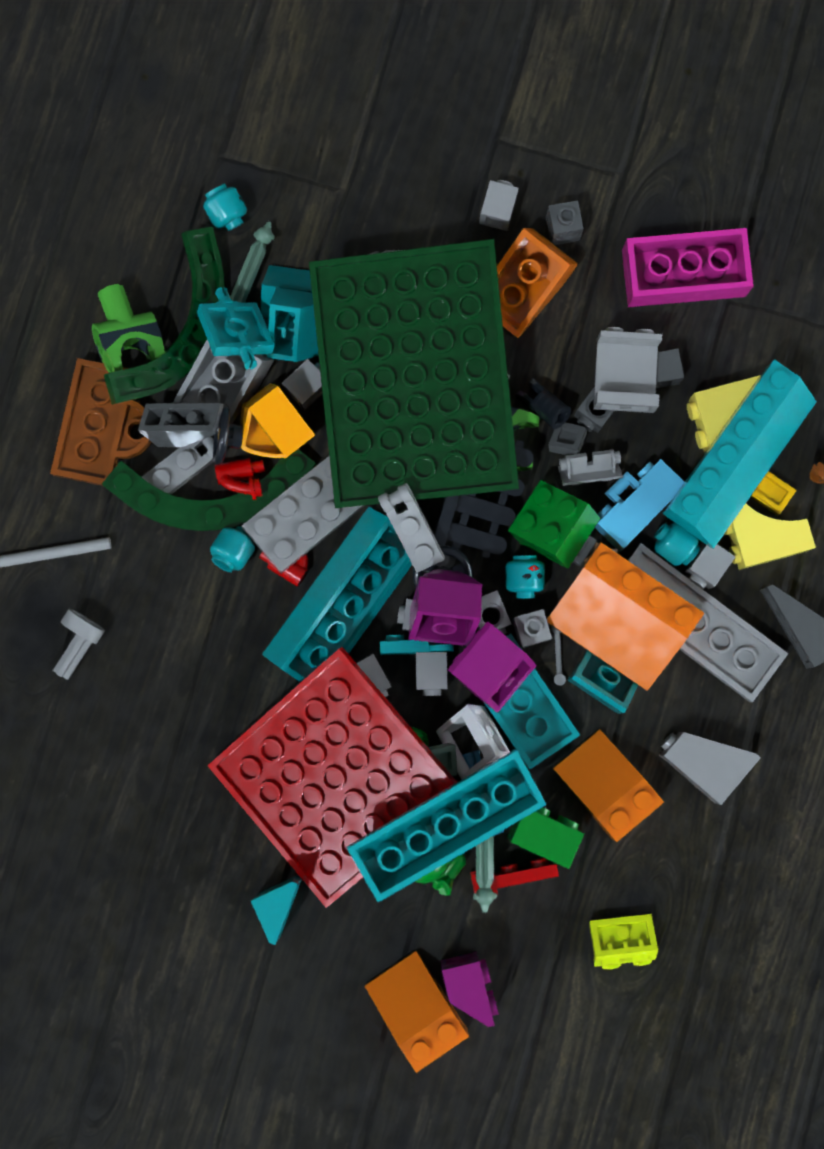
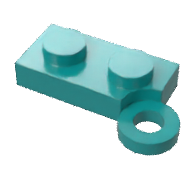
M404 635L386 636V641H380L381 655L454 651L453 644L404 640Z

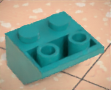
M276 287L270 302L268 331L274 343V349L272 354H267V358L299 362L319 356L311 292Z

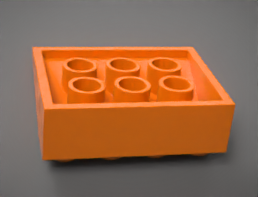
M600 543L547 618V623L648 691L690 636L704 615V612L603 543Z

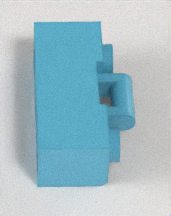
M662 459L655 465L649 462L637 474L641 478L639 482L629 472H625L623 478H619L605 492L606 496L616 505L612 508L607 504L598 513L600 520L595 529L619 552L675 497L685 483ZM630 485L635 491L624 501L619 495Z

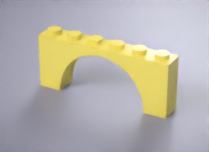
M759 376L695 392L689 398V403H687L688 415L691 420H695L698 430L695 432L696 442L699 449L704 450V453L709 449ZM746 503L724 533L729 535L732 545L729 547V553L735 556L732 562L738 565L739 570L808 552L816 548L808 519L795 521L773 519L758 513Z

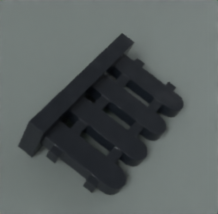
M516 440L517 466L528 467L533 462V454L530 450L523 448V441ZM518 478L519 489L497 491L500 492L497 503L475 497L476 494L445 497L434 532L438 544L444 546L446 540L453 542L452 547L455 549H460V545L463 544L483 550L481 556L486 558L490 557V553L502 554L506 550L507 543L503 537L496 535L499 524L511 525L516 518L515 512L512 508L505 506L508 495L519 496L523 493L525 488L523 481ZM455 511L462 513L459 524L452 522ZM469 515L492 521L489 532L466 526Z

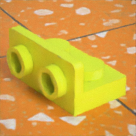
M651 914L592 920L589 922L595 967L602 966L603 969H615L623 963L632 962L635 966H644L656 959L658 946Z

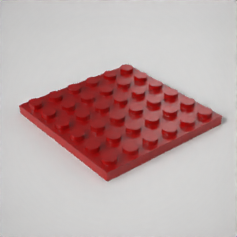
M343 647L334 652L207 765L326 908L363 878L346 846L457 783L454 777Z

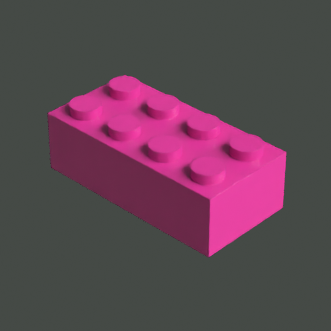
M747 228L627 238L622 248L628 307L746 297L754 287Z

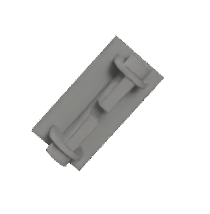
M613 449L592 452L591 462H587L586 453L565 455L564 458L559 459L558 471L563 486L623 478L619 463H621L620 452H614Z

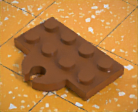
M77 358L50 472L53 476L103 486V481L116 467L118 459H130L141 455L151 444V441L146 437L140 439L131 438L130 431L134 425L140 424L144 407L133 400L111 404L104 374H107L108 371L103 363Z

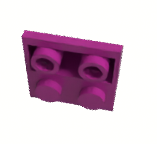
M487 621L482 629L475 633L472 641L463 652L456 656L448 671L471 693L498 713L537 665L523 650Z
M477 952L441 960L449 1003L487 1027L495 1026L493 1016L499 1014L493 991H486L485 984L491 983L485 959L479 960Z

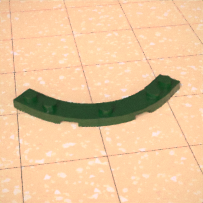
M213 227L181 233L192 276V301L187 321L175 342L153 361L141 366L104 374L112 405L163 391L176 384L177 381L182 379L191 370L207 340L197 314L199 304L219 302L215 291L220 287L222 289L225 287L223 267Z
M299 449L287 458H281L274 468L260 480L263 496L257 497V500H253L252 495L241 493L222 499L201 501L176 497L154 487L122 461L118 463L103 481L102 485L135 511L156 522L184 530L213 531L226 527L232 528L246 523L306 475L316 463Z

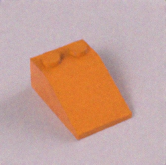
M523 228L497 265L503 327L517 338L523 334L556 295L578 265L577 262L533 228Z
M600 729L553 768L608 836L615 842L622 839L664 803L646 779Z
M416 950L365 985L398 1046L416 1073L469 1037L467 1027L452 1004L449 1003L448 998Z

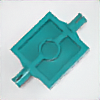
M220 287L215 291L219 302L199 304L197 311L214 356L239 355L242 358L245 369L249 370L250 367V370L257 366L254 355L272 354L274 349L273 340L257 302L241 303L233 301L229 296L227 288L224 287L222 289Z

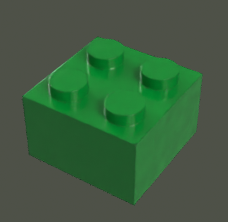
M540 480L508 531L521 545L568 569L599 522L600 517L589 503Z
M544 807L512 825L507 836L511 843L567 869L570 868L584 837V833L577 830L580 824L562 815H559L557 820L549 817L551 811Z

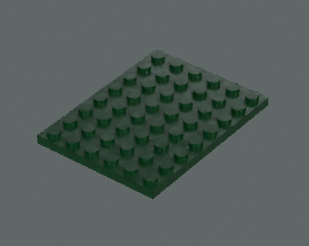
M494 239L309 262L335 508L380 504L378 496L386 492L391 494L398 490V486L405 483L409 485L416 500L519 489Z

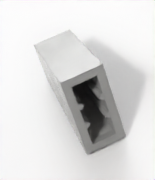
M678 732L676 735L671 733L661 744L664 750L659 754L710 800L719 805L723 804L761 758L756 753L685 732Z

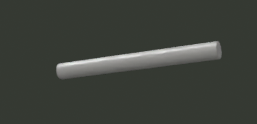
M110 537L0 555V568L111 549Z

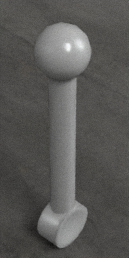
M551 626L555 636L556 675L553 680L555 684L561 686L566 682V677L562 673L561 632Z

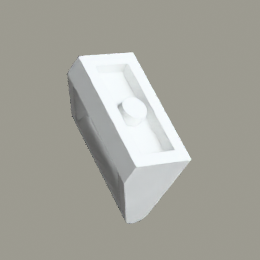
M467 704L436 730L442 744L452 743L456 745L457 772L461 780L510 752L485 706ZM467 725L484 756L471 769H469L451 735L452 732Z

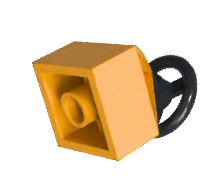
M270 383L242 404L241 425L230 423V408L227 404H222L224 408L217 432L214 434L213 461L216 465L223 463L227 446L234 449L242 448L243 451L258 456L287 458L313 438L315 434L279 386Z

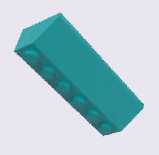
M775 359L764 369L665 509L663 515L680 525L710 548H715L817 402L798 375Z
M371 507L366 509L262 655L299 682H302L339 648L343 647L348 654L412 566L387 516Z
M514 749L346 847L377 902H380L547 804L521 756Z

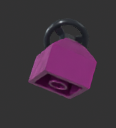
M440 546L444 555L451 556L460 563L450 568L445 566L439 567L435 564L427 568L426 570L429 572L423 576L422 571L417 573L414 568L413 582L416 590L410 606L409 640L468 646L481 620L482 584L473 579L472 565L464 553L453 547Z

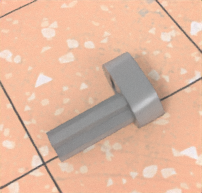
M70 608L64 615L61 623L76 633V635L53 669L58 676L64 677L67 680L73 674L92 643L97 644L105 632L100 625Z

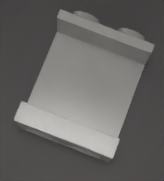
M608 327L605 331H600L597 337L593 409L654 413L659 407V394H656L658 346L662 341V334H654V331L651 329L624 332V329L620 327Z

